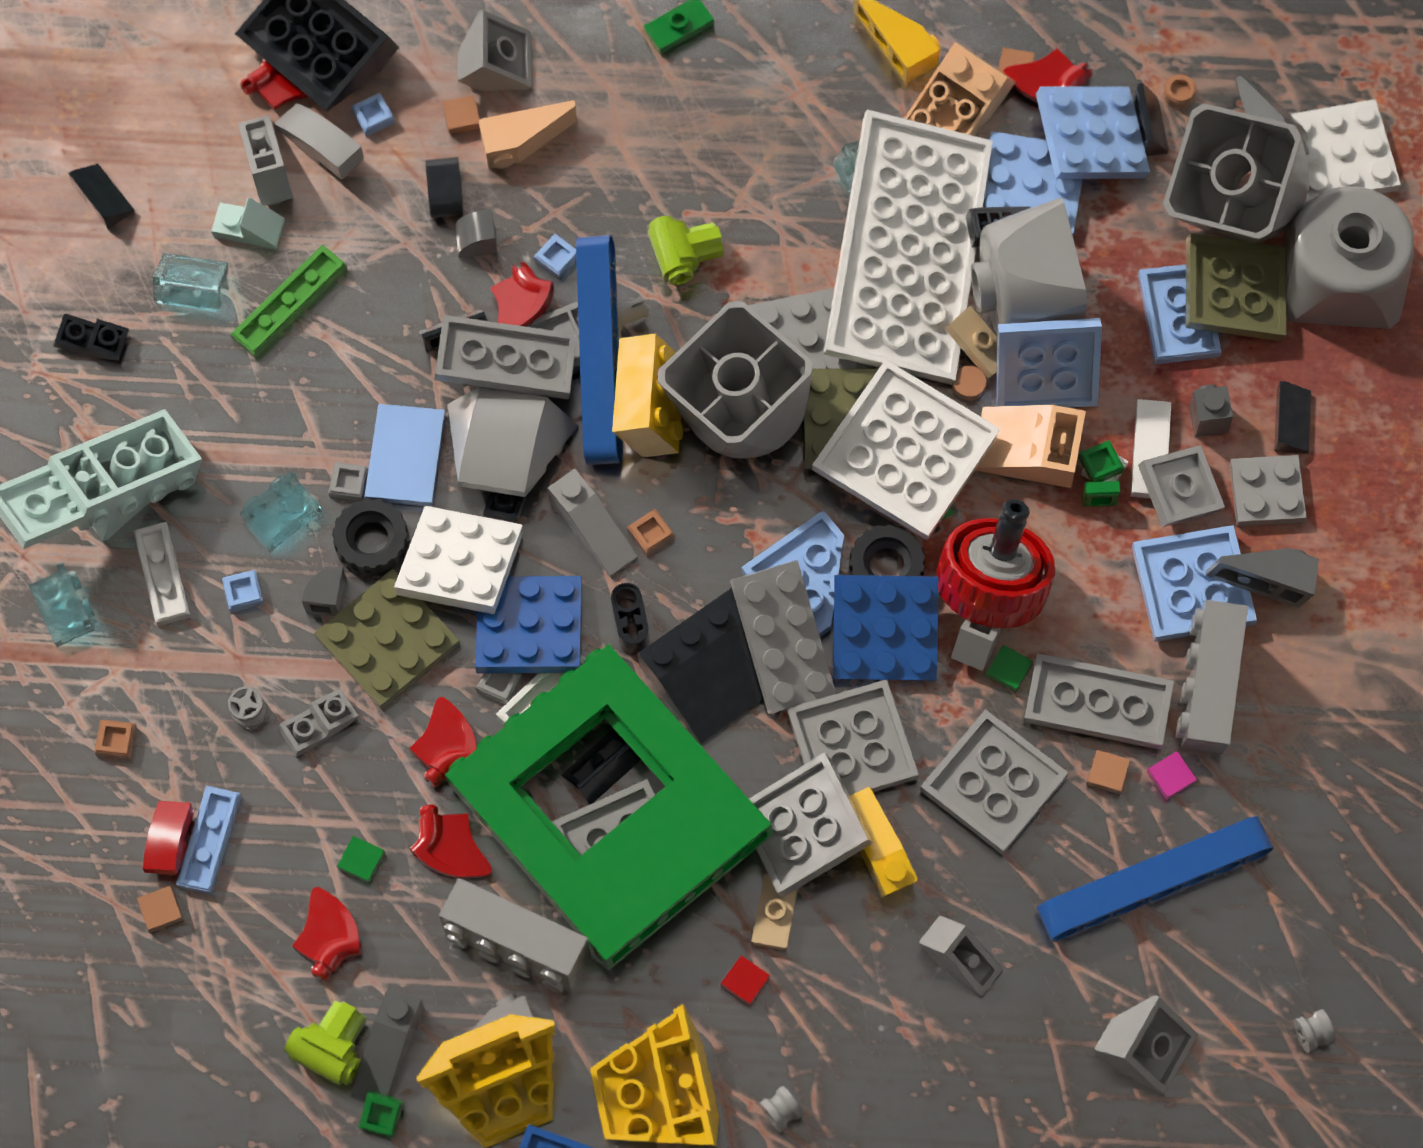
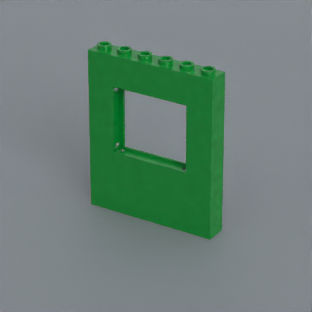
M608 644L603 649L598 648L592 651L586 657L585 663L575 671L569 670L563 674L558 680V684L549 692L544 691L538 694L532 700L531 706L521 714L516 713L509 717L503 725L504 728L494 736L488 735L477 744L476 750L466 758L460 757L454 761L449 767V772L445 775L450 787L575 932L588 938L589 948L610 970L773 836L772 824L611 645ZM604 710L605 713L600 716V712ZM603 720H606L665 787L580 855L521 786ZM517 779L518 783L513 786V782Z

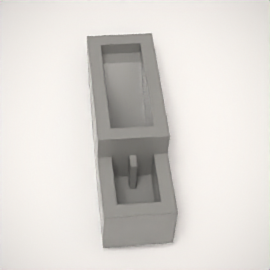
M298 103L274 123V127L315 163L319 166L323 164L341 180L364 159L361 145L333 123Z

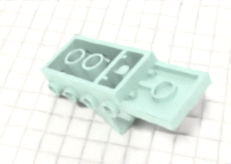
M164 409L50 456L48 465L0 484V518L23 549L76 526L80 531L92 527L103 542L113 536L150 501L152 503L157 502L168 493L178 489L185 490L192 486L196 481L202 458Z

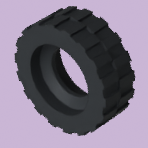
M367 498L364 501L351 503L352 505L348 508L345 507L341 511L342 514L336 518L335 528L332 531L334 547L344 567L347 570H352L354 574L358 576L364 575L366 578H372V576L381 577L392 569L396 570V567L403 563L405 554L409 549L408 542H410L408 528L402 513L399 510L397 511L394 505L385 503L381 499L370 500V498ZM367 523L380 524L388 533V541L385 547L375 553L361 551L354 541L357 530Z
M889 524L887 526H874L873 529L864 531L863 535L856 539L854 548L852 547L849 561L850 575H874L870 568L872 556L880 550L891 549L899 553L904 561V569L899 576H924L925 554L922 552L923 547L916 540V536L908 533L905 528H898Z

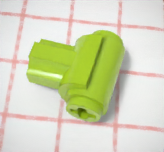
M666 215L652 220L648 225V236L663 278L672 286L682 285L693 279V272L698 268L700 262L723 256L722 236L714 222L687 228L685 222L674 220L672 216Z
M334 1001L320 1025L312 1023L303 1029L298 1026L293 1030L286 1042L284 1052L289 1054V1059L340 1086L343 1083L348 1086L355 1078L361 1064V1060L357 1058L355 1053L356 1045L354 1041L365 1025L366 1017L348 1003Z

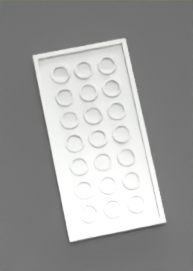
M871 110L866 111L863 118L824 348L825 355L879 368L886 359L913 376L951 385L955 382L961 348L944 328L967 308L971 285V264L974 263L976 247L971 248L965 217L969 209L983 207L992 140Z

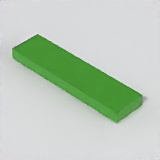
M322 244L230 334L231 338L256 359L347 270L346 263Z

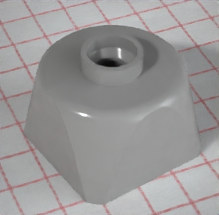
M1206 103L1196 107L1191 111L1163 205L1168 215L1220 237L1241 240L1251 244L1279 235L1291 225L1296 215L1303 209L1309 190L1308 163L1298 129L1292 124ZM1251 171V177L1247 184L1238 189L1242 177Z
M1338 187L1316 196L1296 215L1291 225L1285 230L1287 318L1292 322L1382 329L1392 328L1400 321L1413 263L1414 233L1408 217L1394 201L1372 189Z
M1062 198L992 222L981 231L980 262L971 264L972 289L978 311L980 313L989 312L997 337L998 324L1084 319L1087 308L1086 287L1065 203Z
M744 301L728 302L659 369L658 383L685 422L708 447L721 455L731 458H756L769 454L783 446L799 429L807 409L812 377V359Z

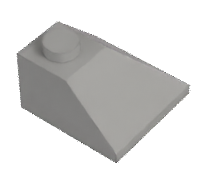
M485 10L479 11L457 53L458 82L482 92L531 89V31Z
M1154 995L1112 1018L1094 1050L1113 1068L1158 1094L1165 1095L1195 1042L1198 1033L1159 996Z

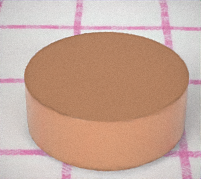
M1173 75L1165 82L1163 98L1171 107L1186 108L1195 99L1196 84L1186 75Z
M964 366L958 369L956 380L952 384L955 395L965 401L979 399L984 394L986 388V376L983 371L975 366Z

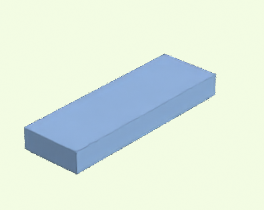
M206 785L176 883L178 888L212 895L242 798L240 793Z

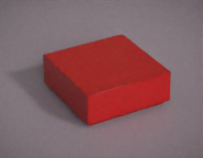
M741 955L720 984L722 988L750 1007L769 981L770 974Z

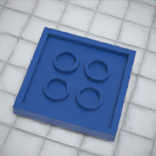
M834 575L833 679L937 680L938 576Z
M508 576L495 614L477 611L476 674L566 673L569 670L575 671L578 669L581 660L582 576Z

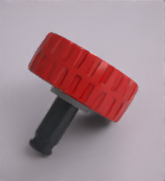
M1014 499L1006 501L1003 504L999 519L983 518L963 523L951 532L944 544L936 571L938 591L944 602L954 612L970 622L999 629L1019 627L1034 620L1042 612L1047 602L1056 573L1055 561L1044 541L1035 533L1025 528L1030 510L1024 502Z

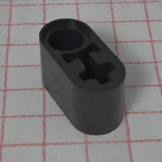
M448 157L425 160L431 218L464 215L459 158Z
M621 583L611 593L612 613L620 648L625 653L638 655L640 651L649 646L650 642L642 594L636 585ZM625 598H630L636 602L630 608H623L618 605ZM633 622L638 636L635 639H631L628 626L629 623Z

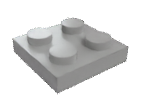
M1201 445L1143 460L1138 464L1162 528L1214 514L1225 508Z
M1298 455L1236 458L1230 460L1229 468L1237 527L1305 523L1306 510Z

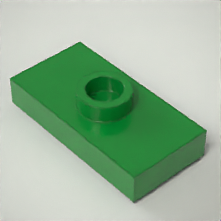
M688 0L643 25V32L661 55L713 26L714 18L701 0Z

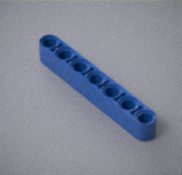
M612 235L580 237L576 240L584 459L587 465L621 463L623 459V441L612 432L619 350L615 244Z
M1253 816L1051 898L1040 904L1036 909L1051 941H1059L1257 860L1270 853L1274 847L1259 817Z

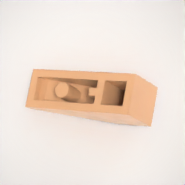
M572 100L478 119L488 169L495 167L503 169L515 163H520L576 123L575 101Z

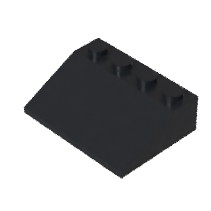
M262 0L235 32L238 38L327 112L379 73L399 49V46L385 32L346 0Z
M732 588L638 653L639 667L700 745H703L764 701Z

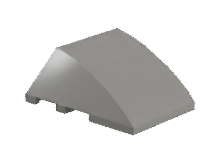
M478 387L447 404L457 482L460 487L525 497L546 472V466L552 458L562 452L563 445L570 436L574 437L579 430V425L545 396Z

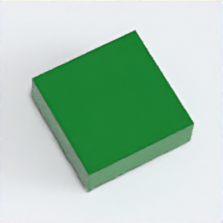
M1110 440L1081 451L1078 454V458L1091 482H1103L1124 472V466Z
M1119 481L1085 482L1082 493L1083 506L1117 505L1120 494Z
M1002 645L986 672V677L1016 693L1032 667L1033 660Z
M352 836L337 864V868L370 884L385 855V851Z
M369 1091L358 1128L393 1138L396 1135L404 1101Z

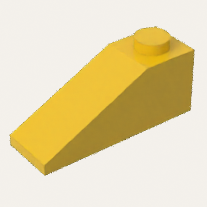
M855 0L854 13L905 84L938 67L941 52L940 44L937 38L932 34L929 35L922 25L875 0Z
M868 787L850 795L873 842L861 850L860 853L880 897H886L917 882V876L906 852L871 788Z

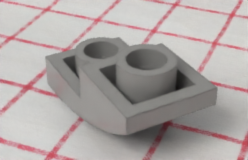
M340 688L311 702L308 710L280 723L278 730L295 757H298L346 728L358 719V714Z

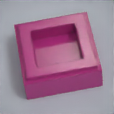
M1177 751L1147 770V774L1166 801L1197 781Z

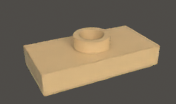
M970 305L944 329L972 362L983 371L986 378L989 379L997 372L998 337Z
M764 874L752 945L787 951L798 889L782 897L777 893L768 874Z

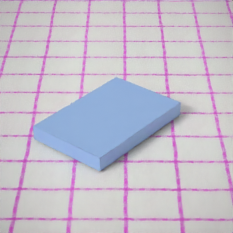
M1186 265L1139 270L1138 278L1154 364L1220 357L1222 351L1218 332L1185 328Z
M378 404L365 499H381L385 503L433 507L446 418L445 410Z

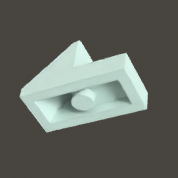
M247 198L245 207L220 202L211 232L213 237L277 249L285 219L251 198Z

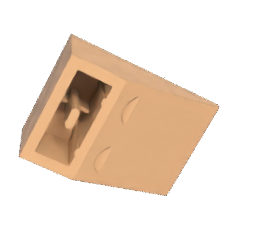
M955 42L904 119L975 136L999 108L1015 84V81L964 46Z
M1056 405L983 407L981 417L1000 428V433L975 471L1071 488L1086 411Z

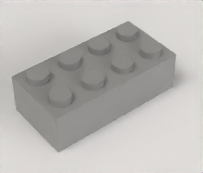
M1206 600L1201 609L1196 608L1195 615H1192L1190 635L1195 636V643H1191L1185 662V669L1191 670L1190 677L1186 678V683H1183L1180 703L1186 704V710L1178 718L1176 738H1182L1180 748L1223 754L1230 745L1248 606Z
M459 877L439 914L444 933L448 935L446 939L461 948H466L468 944L480 950L478 954L490 962L498 963L499 960H502L512 965L510 969L522 977L536 976L544 980L542 984L557 993H562L563 990L570 993L573 992L591 957L587 937Z

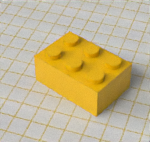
M656 333L619 339L612 432L641 457L679 453L680 440L683 437L682 416L658 383L659 369L676 351Z

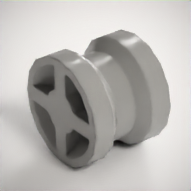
M244 686L237 688L230 695L228 700L229 711L238 725L252 728L264 720L266 706L261 694L256 689ZM250 709H254V711L252 710V711L248 712L247 714H245L246 711H248V710H250Z
M1323 1009L1314 1012L1313 1016L1308 1019L1300 1017L1294 1020L1297 1037L1307 1053L1315 1051L1318 1045L1325 1044L1328 1046L1336 1043L1334 1028Z
M784 1086L776 1090L774 1097L764 1099L759 1103L767 1119L780 1133L786 1129L789 1121L792 1119L798 1120L804 1116L799 1104Z

